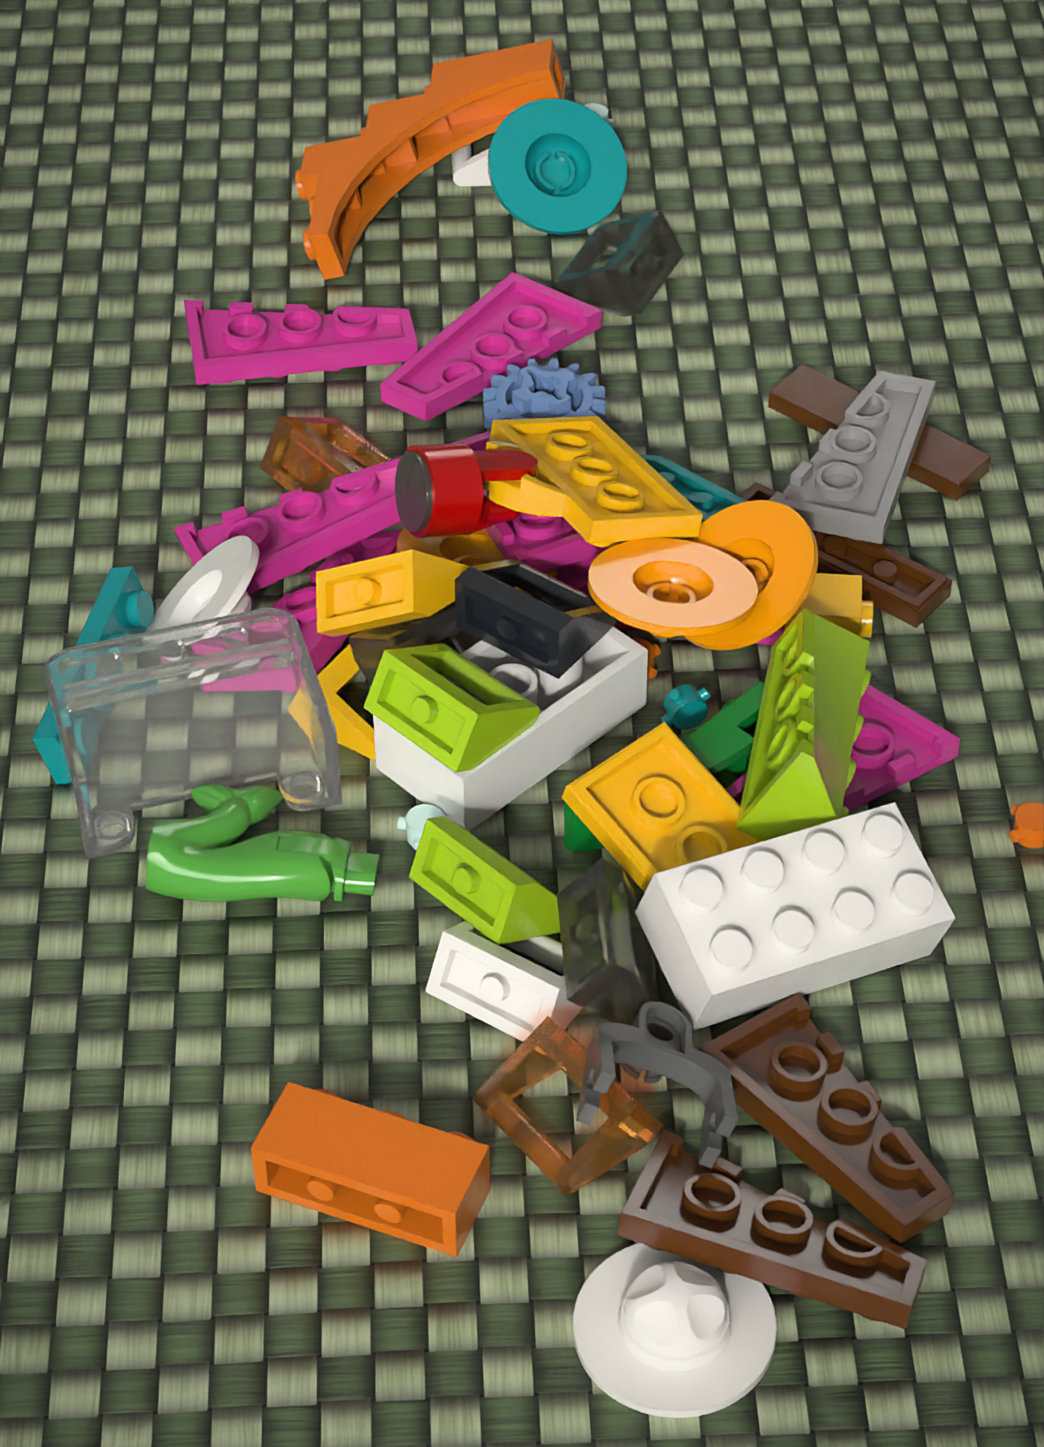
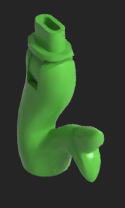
M220 784L197 786L191 790V795L206 815L195 818L156 820L151 832L146 866V889L157 894L201 902H233L260 898L323 901L330 892H334V901L343 902L345 892L374 896L380 854L351 851L350 841L337 837L332 839L325 834L306 830H282L262 834L231 845L245 833L249 825L263 820L283 799L284 795L281 791L268 786L256 785L239 790Z

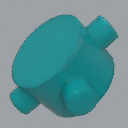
M681 685L672 689L664 699L663 705L667 713L660 717L661 721L665 722L668 726L674 724L676 728L682 730L696 727L708 714V707L704 701L711 697L709 691L705 687L697 690L692 685Z

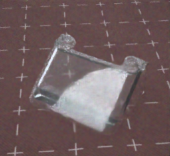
M262 608L70 647L55 653L45 664L44 675L86 859L121 852L131 845L135 835V822L132 811L192 799L191 790L206 784H220L238 789L277 780L286 804L293 810L310 811L342 804L336 727L296 618L287 611L277 608Z

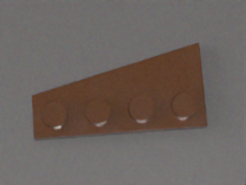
M800 992L700 1047V1051L719 1060L730 1070L736 1104L898 1246L949 1213L955 1193L903 1127H892L880 1111L881 1097L868 1081L859 1083L842 1062L845 1053L844 1049L830 1032L823 1034L819 1032L809 1019L812 1008Z
M663 1129L621 1212L618 1236L645 1244L654 1250L667 1251L716 1267L725 1273L737 1274L786 1290L799 1297L811 1298L860 1314L869 1320L881 1321L906 1329L922 1285L927 1260L844 1218L828 1224L814 1217L806 1206V1199L782 1187L774 1195H770L742 1181L743 1168L718 1156L712 1168L698 1164L699 1158L684 1151L686 1139Z

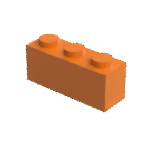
M288 1082L251 1146L256 1191L454 1257L458 1256L490 1192V1147L488 1145L476 1142L471 1137L460 1132H445L410 1121L394 1111H379L342 1099L329 1090H313Z

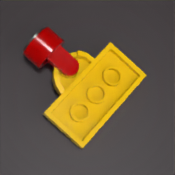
M598 416L492 420L490 440L486 443L485 451H473L464 443L412 445L400 458L395 475L397 511L403 526L416 538L469 535L500 522L513 521L522 512L537 516L564 517L586 542L594 546L610 548L621 541L636 539L699 537L703 516L700 511ZM483 490H489V495H483Z

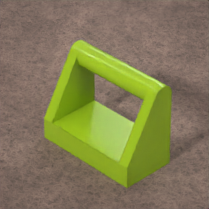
M443 643L384 650L363 707L456 773L475 769L533 726L540 714V708ZM441 674L446 675L447 677H449L450 679L458 683L460 686H462L463 688H465L466 690L480 698L488 705L485 706L477 699H475L474 697H472L471 695L457 687L455 684L441 676Z
M446 815L426 819L409 878L495 944L502 945L564 932L575 923L577 910L484 841Z

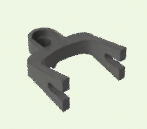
M647 1002L643 1004L631 1026L614 1022L601 1023L587 1048L576 1121L587 1125L591 1124L599 1109L601 1092L604 1094L608 1092L616 1076L614 1063H621L624 1071L636 1080H638L642 1069H646L648 1071L644 1076L645 1083H656L661 1080L662 1076H665L690 1088L704 1101L705 1111L698 1164L712 1168L722 1151V1136L729 1137L739 1120L730 1070L714 1057L692 1048L691 1023L683 1013L668 1004L661 1002Z

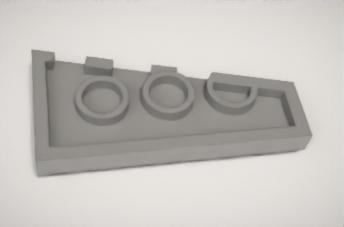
M879 371L845 410V420L836 430L831 428L819 441L817 453L809 462L802 461L792 472L788 487L783 493L776 491L769 501L779 502L795 510L813 531L848 537L853 540L883 544L934 400L936 381Z

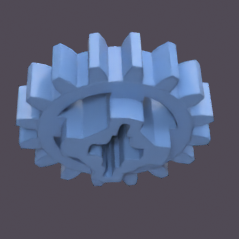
M533 358L528 359L527 367L522 369L510 364L507 366V377L494 374L491 377V387L484 388L483 420L485 428L492 427V420L598 416L606 423L604 386H596V375L594 373L580 376L579 364L576 363L569 365L567 368H559L558 359L552 358L547 366H539L538 362Z

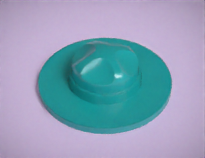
M542 99L522 105L501 122L489 147L488 175L498 200L521 223L541 232L565 235L586 231L596 226L614 210L626 185V157L617 134L600 115L573 101Z

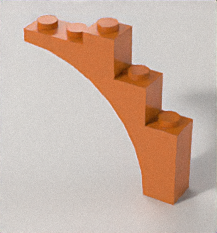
M552 39L433 63L430 85L424 87V94L369 105L366 127L361 128L360 136L305 147L301 169L296 170L295 173L298 194L302 201L308 200L311 215L309 228L304 229L303 241L308 258L311 261H317L324 280L345 276L352 251L368 223L392 196L418 174L454 151L496 132L501 122L522 105L542 99H564L566 81Z

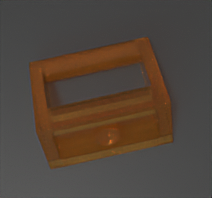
M279 416L260 468L289 491L302 488L303 491L319 493L330 489L333 478L393 459L338 418ZM334 445L338 446L340 449H342L344 452H346L349 456H351L364 467H360L353 460H351L340 450L334 447Z
M547 1016L477 1091L474 1101L563 1195H570L643 1149L664 1125L614 1078L606 1094L601 1092L599 1108L609 1118L569 1159L512 1100L560 1069L580 1089L582 1087L587 1049L573 1035Z

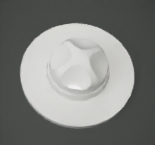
M244 535L228 539L207 553L183 576L153 616L151 625L147 627L138 652V660L142 667L150 673H161L178 665L192 653L197 656L208 654L232 643L238 637L251 609V598L246 588L253 577L259 559V548L254 541Z
M642 1243L620 1250L603 1261L583 1284L574 1307V1344L578 1357L590 1378L600 1389L619 1403L654 1416L669 1418L696 1417L724 1409L737 1402L749 1393L762 1379L772 1360L776 1343L777 1325L775 1310L762 1282L737 1274L725 1273L716 1267L667 1251L654 1250Z

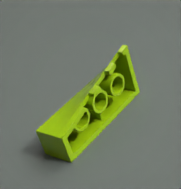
M804 608L771 649L736 829L761 841L770 840L848 816V808L843 806L845 790L849 786L856 769V761L851 759L853 743L857 739L864 721L863 715L859 714L858 710L860 699L865 693L871 678V672L865 669L870 641Z

